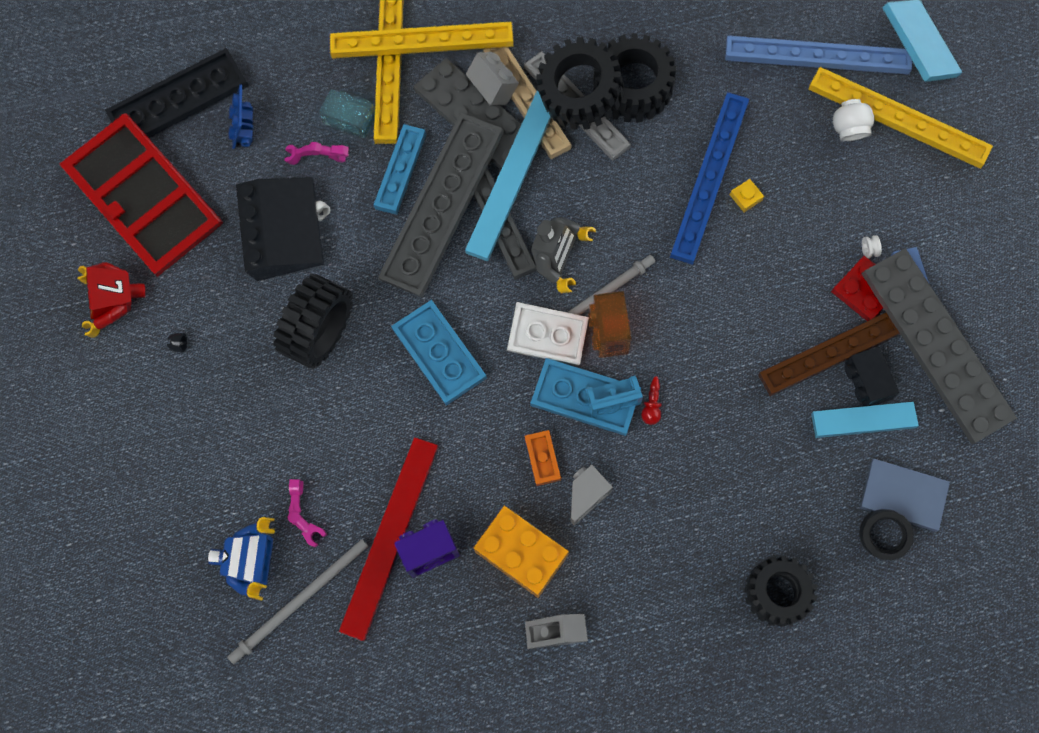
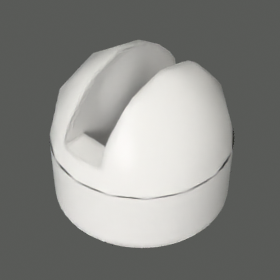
M321 200L316 201L319 221H322L330 213V207Z

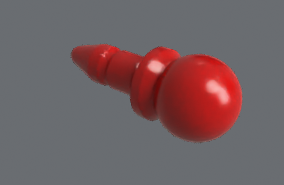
M657 376L653 378L650 384L649 401H644L646 407L641 413L642 420L648 425L657 424L661 419L659 408L662 404L657 403L659 399L658 391L660 390L659 378Z

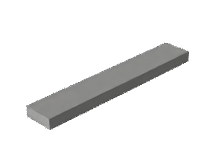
M542 51L524 64L525 69L535 80L537 74H540L538 69L540 62L546 64L545 54ZM563 74L558 84V90L567 97H584L583 93ZM604 116L601 118V125L596 126L595 122L589 123L590 129L584 131L614 161L630 149L631 143Z

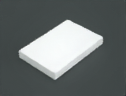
M517 302L507 351L542 359L548 358L579 366L589 317Z

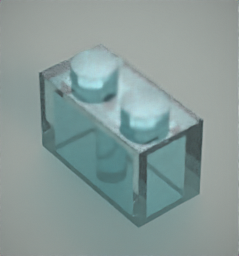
M332 89L319 111L324 124L362 138L366 137L375 119V110L370 101L364 98L357 99L344 91L338 92Z

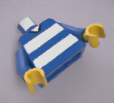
M261 517L257 523L235 532L233 537L225 539L223 550L211 549L208 556L210 565H221L220 575L226 577V582L240 595L260 601L263 600L262 597H259L260 590L267 588L274 539L265 533L274 534L275 532L274 529H269L270 522L275 521L274 518Z

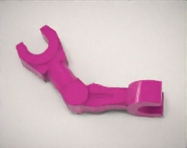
M311 142L310 145L299 149L294 145H289L285 150L292 155L285 158V162L295 165L302 156L319 154L329 156L330 159L338 162H345L346 157H348L349 147L343 145L328 147L317 142Z
M290 479L289 493L291 495L288 520L303 532L302 535L310 546L317 547L318 544L313 541V535L320 533L321 536L326 537L327 533L324 529L314 524H309L300 515V496L303 494V481L300 479Z

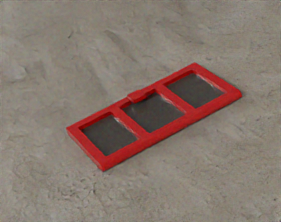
M127 113L121 115L59 164L157 277L223 224L218 215Z

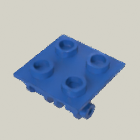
M242 85L239 86L237 94L233 93L232 105L229 108V119H232V126H229L228 138L232 140V149H235L236 143H241L243 147H249L250 143L253 142V107L249 102H242Z

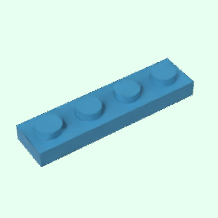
M403 124L374 202L376 210L395 215L398 214L426 137L425 129Z

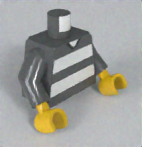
M565 217L553 218L551 221L543 220L538 226V233L531 249L536 263V270L551 283H557V290L560 293L572 292L568 286L576 285L573 278L562 279L560 276L575 242V235L577 234L581 241H593V239L588 237V232H596V229L594 227H580V224Z

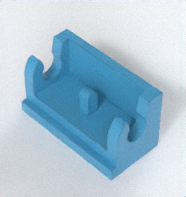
M636 375L631 376L629 379L585 389L592 417L639 405L643 399Z

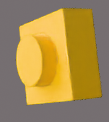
M748 179L730 192V196L743 212L760 203L764 198V195L751 179Z

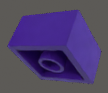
M437 519L429 521L423 525L424 529L416 533L408 531L399 536V541L394 542L406 572L412 578L460 557L443 520L439 522Z

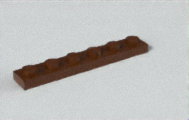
M884 313L761 371L758 376L771 397L848 360L852 355L867 351L901 334L888 314Z

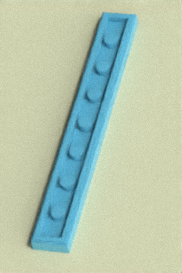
M536 91L465 249L468 255L485 261L489 260L549 125L551 117L549 112L547 113L538 91Z

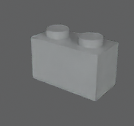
M477 52L466 73L467 77L489 105H507L519 84L514 78L513 73L506 68L500 57L494 52Z

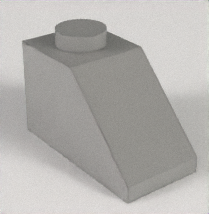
M593 465L587 469L582 467L573 476L575 480L572 485L571 523L574 526L604 500L613 489L610 483Z
M584 614L557 615L525 622L528 649L588 641Z

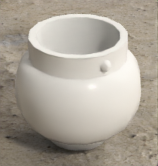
M860 99L842 102V107L838 108L833 115V125L836 132L840 135V140L853 141L872 135L871 127L874 124V114L871 107L866 103H861Z

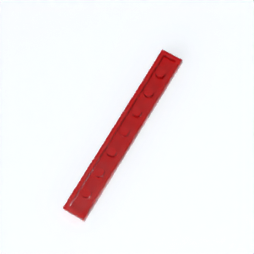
M414 437L339 629L340 633L365 641L398 555L394 542L399 541V536L406 533L437 453L438 445Z

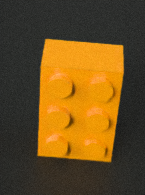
M503 506L473 548L475 553L537 598L540 597L569 553L568 550L506 506Z

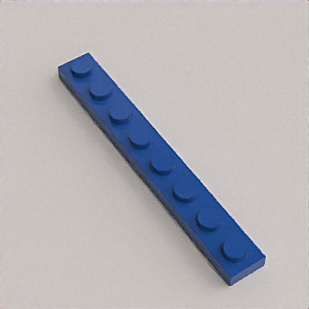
M728 92L726 94L670 258L692 265L694 263L749 102L748 98Z

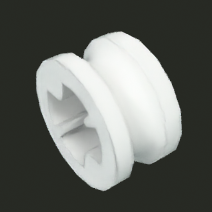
M877 235L872 236L871 239L863 237L862 251L864 256L871 258L872 255L875 257L881 255V242Z

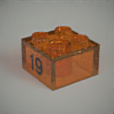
M624 291L594 295L593 304H589L590 313H588L589 325L594 327L592 336L593 350H598L599 358L628 354L631 333Z

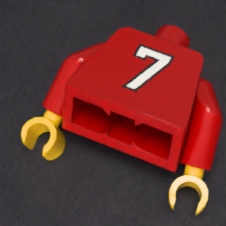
M108 262L90 267L80 266L78 268V271L84 275L78 276L77 279L87 284L90 319H94L93 323L90 321L82 323V327L85 329L91 327L90 331L84 334L85 336L91 338L98 336L101 329L131 311V298H145L144 283L130 284L128 272Z

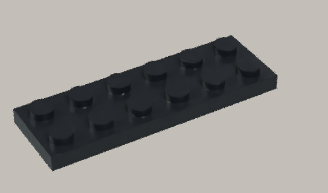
M225 48L105 109V112L111 123L127 113L146 136L150 138L233 95V93H237L240 85H242V89L249 85L228 48ZM126 126L117 132L126 149L140 143Z

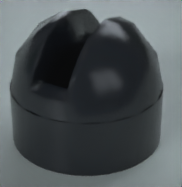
M171 334L167 338V340H170V344H167V347L173 352H185L187 348L186 334Z

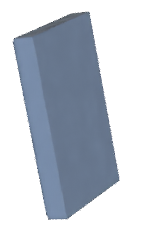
M873 458L870 462L860 509L870 512L880 509L893 510L905 516L912 525L937 532L940 529L950 481Z

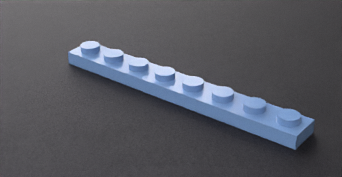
M727 36L725 61L910 74L912 70V59L906 49Z

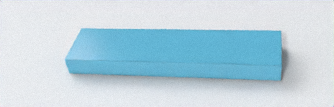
M914 402L813 411L811 413L815 438L913 429L919 426Z

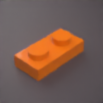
M549 430L525 435L536 486L561 481Z

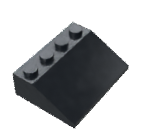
M312 177L255 179L236 185L244 269L247 274L256 281H261L324 265L318 213L316 211L314 180Z

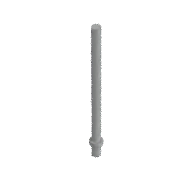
M649 255L640 262H634L633 267L567 313L581 315L638 274H644L645 269L655 263V259L652 255Z
M362 539L247 640H241L238 643L239 647L227 656L228 659L235 664L244 655H250L253 652L252 648L368 548V545Z

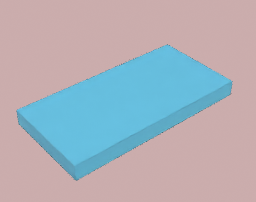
M920 0L887 2L884 5L883 10L924 82L957 78L962 73Z

